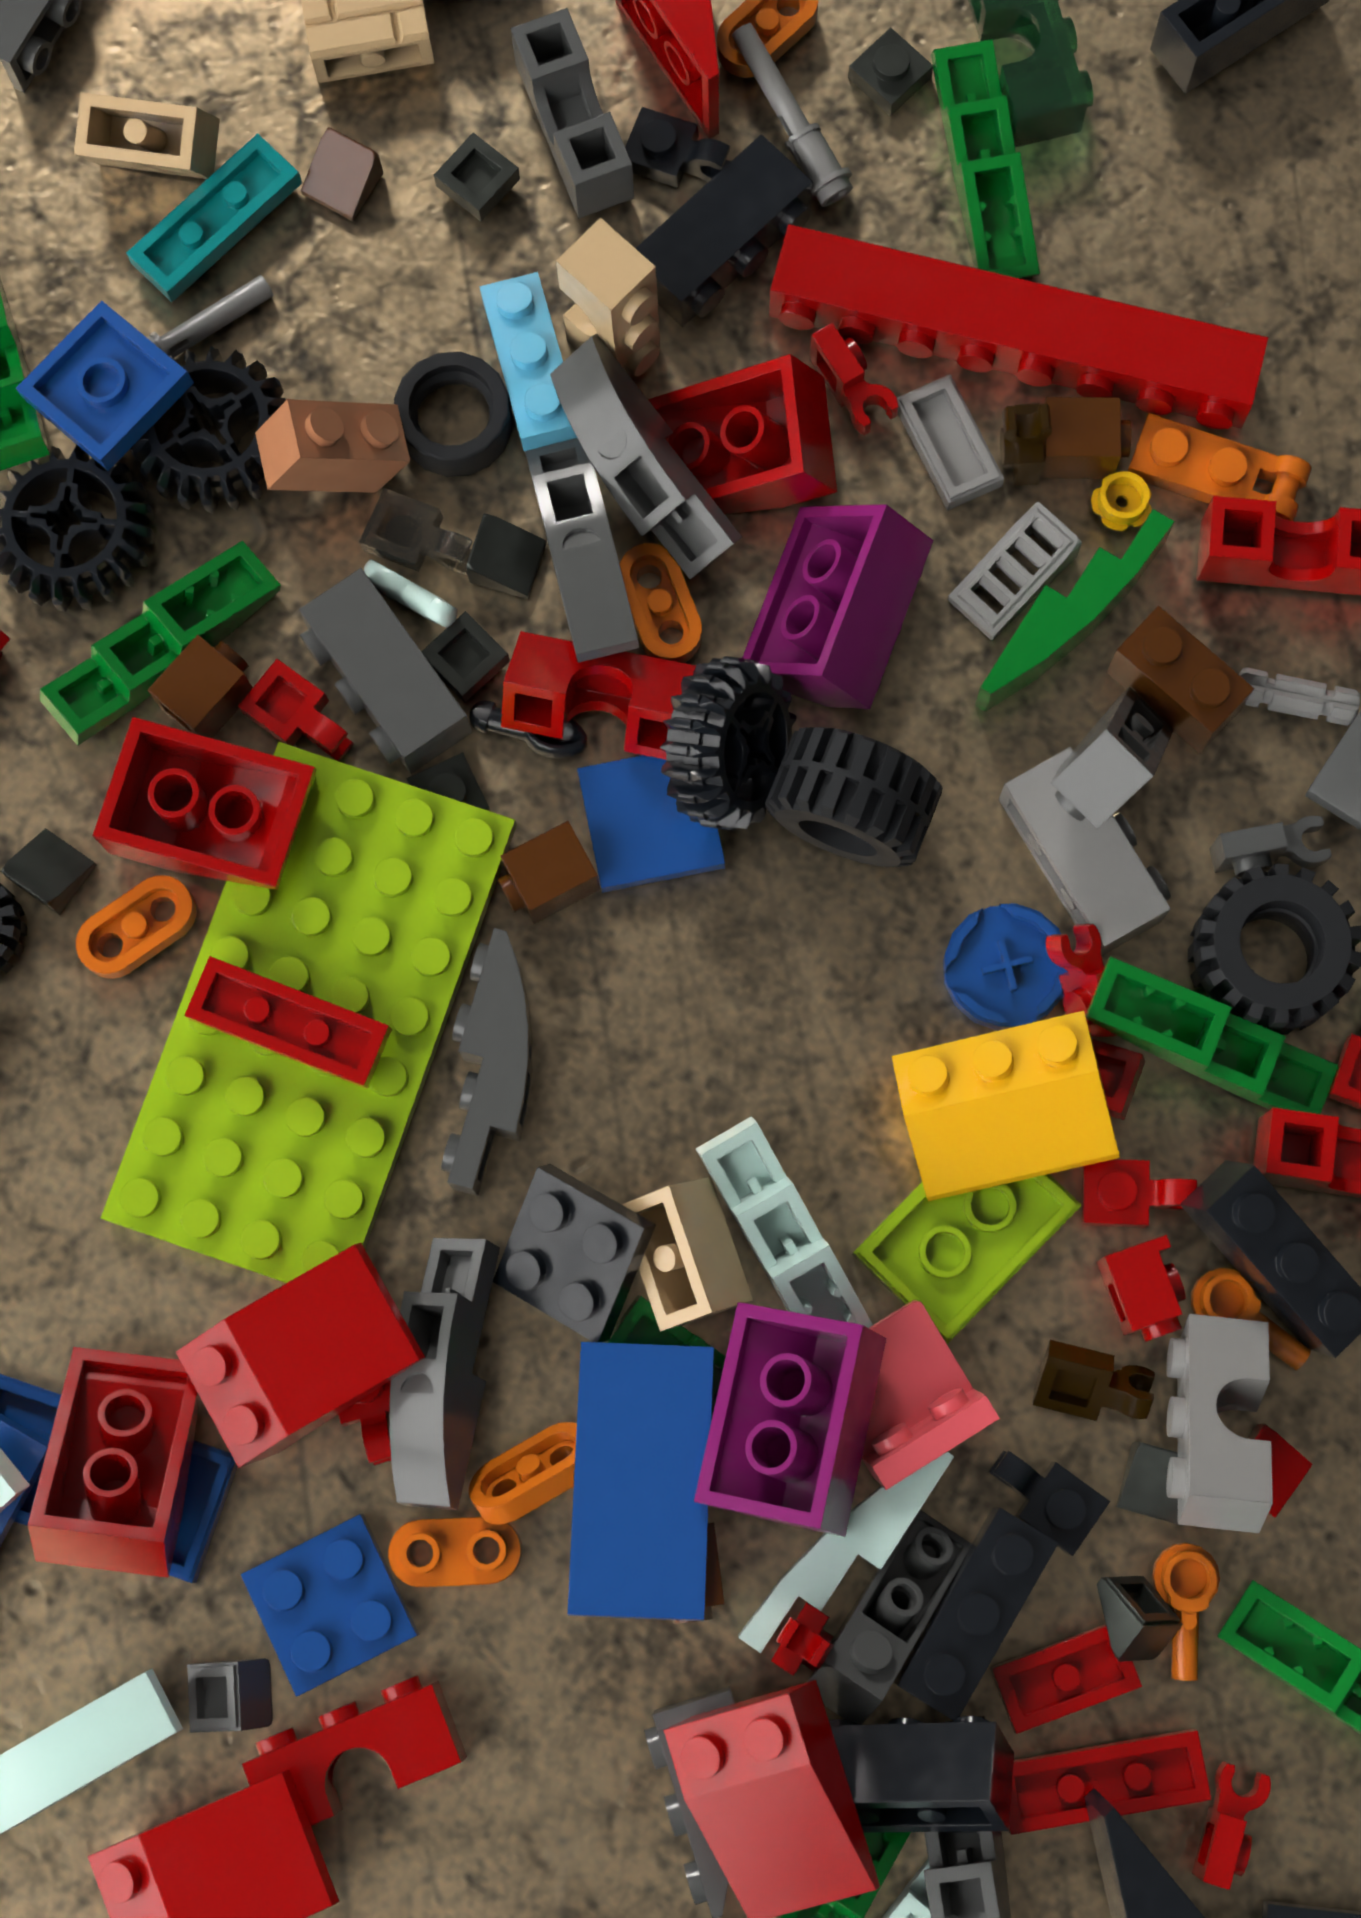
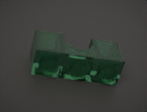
M968 0L980 41L1011 38L1022 42L1032 52V55L1024 60L1002 65L1000 72L1002 96L1007 95L1015 148L1081 132L1087 107L1093 105V88L1087 70H1078L1074 53L1077 52L1075 26L1070 16L1062 17L1058 0Z

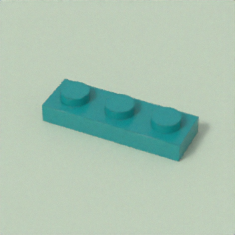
M257 133L128 250L126 254L131 264L166 298L173 302L302 184L300 174Z

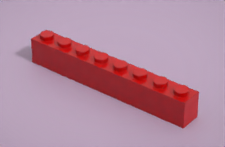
M790 224L787 226L770 288L769 316L778 318L782 324L793 329L810 330L813 327L822 329L828 324L833 323L844 340L851 337L857 344H869L872 341L895 346L900 352L910 357L929 358L932 355L956 361L959 366L969 371L984 373L992 369L1016 375L1021 382L1032 386L1045 387L1055 384L1076 389V392L1082 397L1120 398L1122 401L1135 403L1140 410L1146 413L1167 415L1173 412L1194 417L1198 423L1212 429H1228L1230 427L1242 429L1253 405L1269 338Z

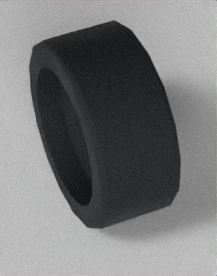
M463 352L437 353L417 362L401 379L394 397V404L398 405L409 456L425 470L445 477L469 476L489 467L505 451L512 433V409L509 394L500 374L483 359ZM462 384L481 392L489 405V421L486 428L476 438L461 445H441L431 441L423 434L418 424V409L421 402L431 392L446 385Z

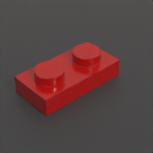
M1106 1624L990 1667L1015 1734L1142 1687L1133 1661L1120 1662L1115 1657Z

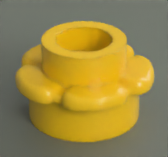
M1120 471L1104 477L1101 482L1102 486L1096 488L1091 497L1092 510L1096 515L1102 517V524L1114 531H1125L1128 526L1139 527L1145 523L1152 510L1149 504L1152 494L1146 482L1139 475L1128 471ZM1118 498H1125L1128 504L1125 507H1120L1117 505L1116 500Z

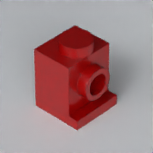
M1167 1235L1106 1255L1096 1262L1124 1336L1141 1330L1144 1341L1147 1342L1182 1329L1178 1316L1182 1315V1311L1178 1302L1186 1299L1184 1286L1174 1264L1168 1263L1164 1265L1160 1255L1171 1248Z

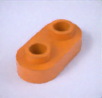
M745 0L722 22L718 29L717 56L720 64L726 71L735 76L744 78L754 77L742 54L737 51L738 47L731 37L734 31L745 24L752 23L775 63L814 26L818 15V0ZM791 7L797 13L793 16H784L779 13V10Z
M644 543L634 546L624 554L619 564L635 629L641 645L650 657L685 663L700 648L702 642V623L681 568L662 545ZM647 573L656 574L661 579L660 583L654 588H644L638 581L641 576ZM668 628L678 629L683 634L681 640L674 644L663 642L660 635Z
M158 875L145 879L82 924L76 937V951L79 959L90 971L103 978H120L131 973L183 937L191 929L197 913L193 895L182 882L173 877ZM165 902L174 903L175 913L169 920H156L155 912L159 905ZM112 938L122 939L123 947L121 952L115 957H105L103 954L105 943Z
M561 1422L549 1426L479 1468L470 1481L468 1492L471 1501L485 1521L492 1524H506L516 1521L574 1487L577 1423Z
M482 1517L420 1519L408 1522L396 1531L388 1549V1559L394 1574L402 1582L414 1587L498 1583L507 1579L515 1572L522 1558V1542L516 1529L510 1523L492 1524L485 1521ZM484 1537L493 1538L498 1543L500 1549L498 1558L490 1564L481 1562L475 1553L477 1543ZM418 1540L428 1542L433 1549L432 1560L423 1567L415 1565L410 1558V1548Z

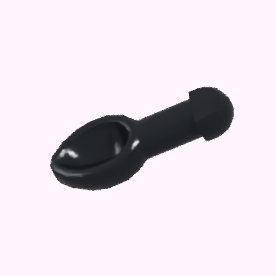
M479 701L470 709V723L476 730L485 734L489 730L525 741L532 751L544 757L568 758L582 753L587 748V734L572 718L566 726L563 738L559 739L501 727L502 709L496 707L495 702Z

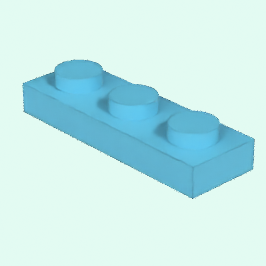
M538 272L479 286L523 451L577 438L559 401L550 373L563 363Z

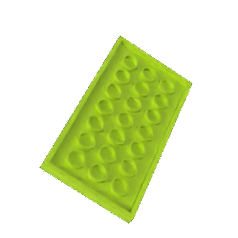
M278 741L274 756L316 768L279 888L275 890L226 881L100 1219L288 1283L354 1244L362 1243L364 1249H366L494 892L497 879L499 878L503 866L500 856L508 852L517 823L515 819ZM209 956L389 1025L392 1031L368 1089L185 1017V1012Z

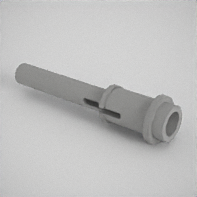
M752 23L741 26L734 31L731 37L789 136V141L785 142V146L788 151H791L801 171L813 182L812 200L818 199L822 207L837 202L853 189L849 181L852 176L848 167L841 168L822 135L818 123L809 124Z
M260 275L161 337L154 331L147 338L174 360V357L183 353L186 349L191 348L273 297V292L266 280Z

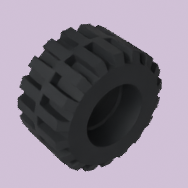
M827 727L799 728V731L793 733L766 799L765 807L788 831L823 850L864 864L880 867L910 866L916 861L943 788L937 781V778L923 765L887 744L846 730Z
M1274 864L1268 872H1263L1261 866L1248 869L1240 879L1233 877L1223 885L1204 908L1203 913L1194 924L1190 936L1194 937V940L1188 948V962L1195 963V970L1190 975L1194 988L1203 986L1207 993L1206 997L1232 1007L1231 1014L1273 1030L1281 1035H1288L1293 1029L1298 1027L1300 1030H1303L1337 1005L1339 1000L1349 992L1356 980L1352 975L1361 967V952L1355 951V946L1361 942V925L1350 927L1348 921L1355 913V910L1349 900L1338 905L1332 896L1339 888L1329 880L1322 887L1312 883L1316 872L1302 867L1296 875L1289 874V864ZM1266 919L1280 922L1291 928L1301 939L1307 955V968L1303 978L1293 983H1276L1266 980L1255 973L1247 964L1240 945L1241 930L1247 923Z

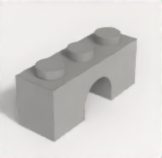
M1188 1314L1181 1337H1171L1167 1352V1376L1177 1378V1397L1171 1396L1168 1404L1167 1436L1178 1438V1457H1170L1168 1464L1167 1497L1178 1499V1525L1260 1533L1273 1504L1271 1441L1248 1439L1234 1434L1222 1423L1218 1413L1227 1410L1257 1412L1270 1382L1269 1324L1263 1321Z

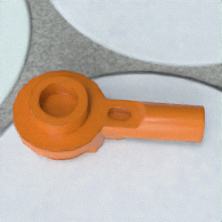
M1217 1268L1204 1273L1196 1281L1191 1292V1307L1194 1314L1268 1322L1269 1351L1295 1371L1300 1369L1307 1361L1311 1350L1260 1312L1261 1300L1257 1298L1253 1287L1238 1271L1230 1268Z
M1185 1542L1173 1544L1161 1552L1155 1561L1152 1577L1155 1590L1167 1604L1173 1607V1611L1183 1624L1172 1638L1171 1679L1196 1681L1198 1680L1199 1611L1208 1608L1209 1603L1218 1592L1220 1574L1218 1565L1209 1552L1198 1545Z

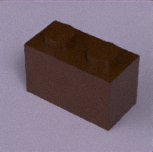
M1159 605L1116 650L1106 672L1125 689L1130 686L1174 729L1177 735L1199 754L1242 710L1255 689Z

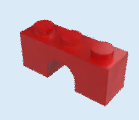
M1224 496L1212 497L1200 525L1197 581L1361 596V509L1340 507L1337 513L1327 520L1296 522L1276 516L1277 501Z
M520 631L503 681L501 727L562 739L568 722L575 715L585 711H604L617 716L626 725L624 752L667 760L666 751L660 748L667 740L668 728L663 721L671 719L673 713L671 696L682 694V679L684 676H693L696 665L630 652H620L578 663L573 641Z
M1273 1107L1258 1118L1253 1165L1257 1167L1271 1185L1361 1198V1129L1338 1124L1339 1117Z
M416 1675L381 1690L385 1702L382 1705L360 1713L357 1703L354 1701L318 1716L322 1730L297 1739L292 1727L256 1742L255 1745L259 1756L242 1763V1767L249 1786L290 1769L310 1825L312 1826L335 1816L343 1810L335 1788L334 1772L338 1760L346 1750L367 1748L381 1755L389 1765L397 1789L457 1765L467 1758V1754L439 1681L422 1687L419 1676Z

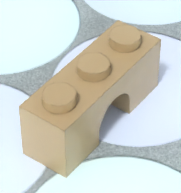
M600 217L556 260L559 288L575 302L563 315L566 339L574 348L578 349L591 336L597 334L628 375L633 374L638 377L652 366L660 353L656 266Z

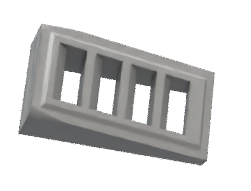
M1036 502L948 595L947 600L993 641L1041 593L1045 585L1048 586L1077 558L1082 542L1077 535L1044 505ZM1033 534L1054 554L1050 556L1030 536ZM1016 549L1039 569L1034 575L1028 572L1011 556ZM997 568L1021 588L1016 595L992 574ZM980 585L1004 606L998 614L974 593Z

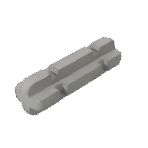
M1248 667L1242 669L1239 673L1245 681L1255 688L1245 703L1247 706L1259 708L1260 703L1268 704V710L1316 720L1318 715L1326 716V722L1345 726L1351 725L1357 717L1360 693L1355 689L1335 686V689L1331 691L1327 690L1326 683L1282 674H1276L1274 679L1268 678L1267 671Z

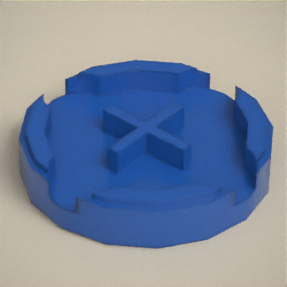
M1017 903L990 906L984 910L982 908L969 914L952 933L943 958L944 985L954 1005L974 1023L996 1031L1044 1020L1064 996L1058 975L1068 972L1065 968L1054 964L1046 950V937L1061 934L1059 928L1041 912Z

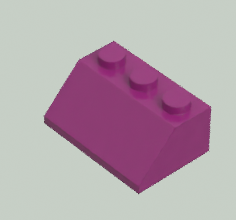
M887 504L800 507L742 658L756 660L759 664L769 665L772 673L782 676L783 690L790 692L791 695L825 707L871 709L934 540Z
M738 1302L694 1502L782 1524L845 1537L887 1338L860 1324Z

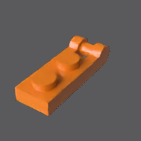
M1148 413L1128 468V472L1139 475L1147 484L1207 504L1210 503L1213 496L1277 501L1276 516L1289 521L1295 520L1299 508L1295 501L1298 489L1306 487L1312 470L1310 463L1302 458L1292 455L1277 456ZM1257 478L1274 483L1270 494H1263L1253 490Z

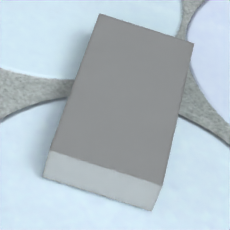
M951 374L897 397L898 415L947 511L1002 487L1004 477Z

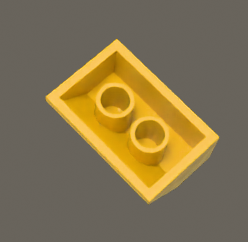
M1084 1011L892 1056L903 1115L928 1202L1120 1158L1096 1053Z

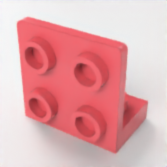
M917 1300L909 1302L869 1327V1329L887 1339L862 1460L873 1479L885 1490L1000 1419L987 1396L972 1387L924 1305Z

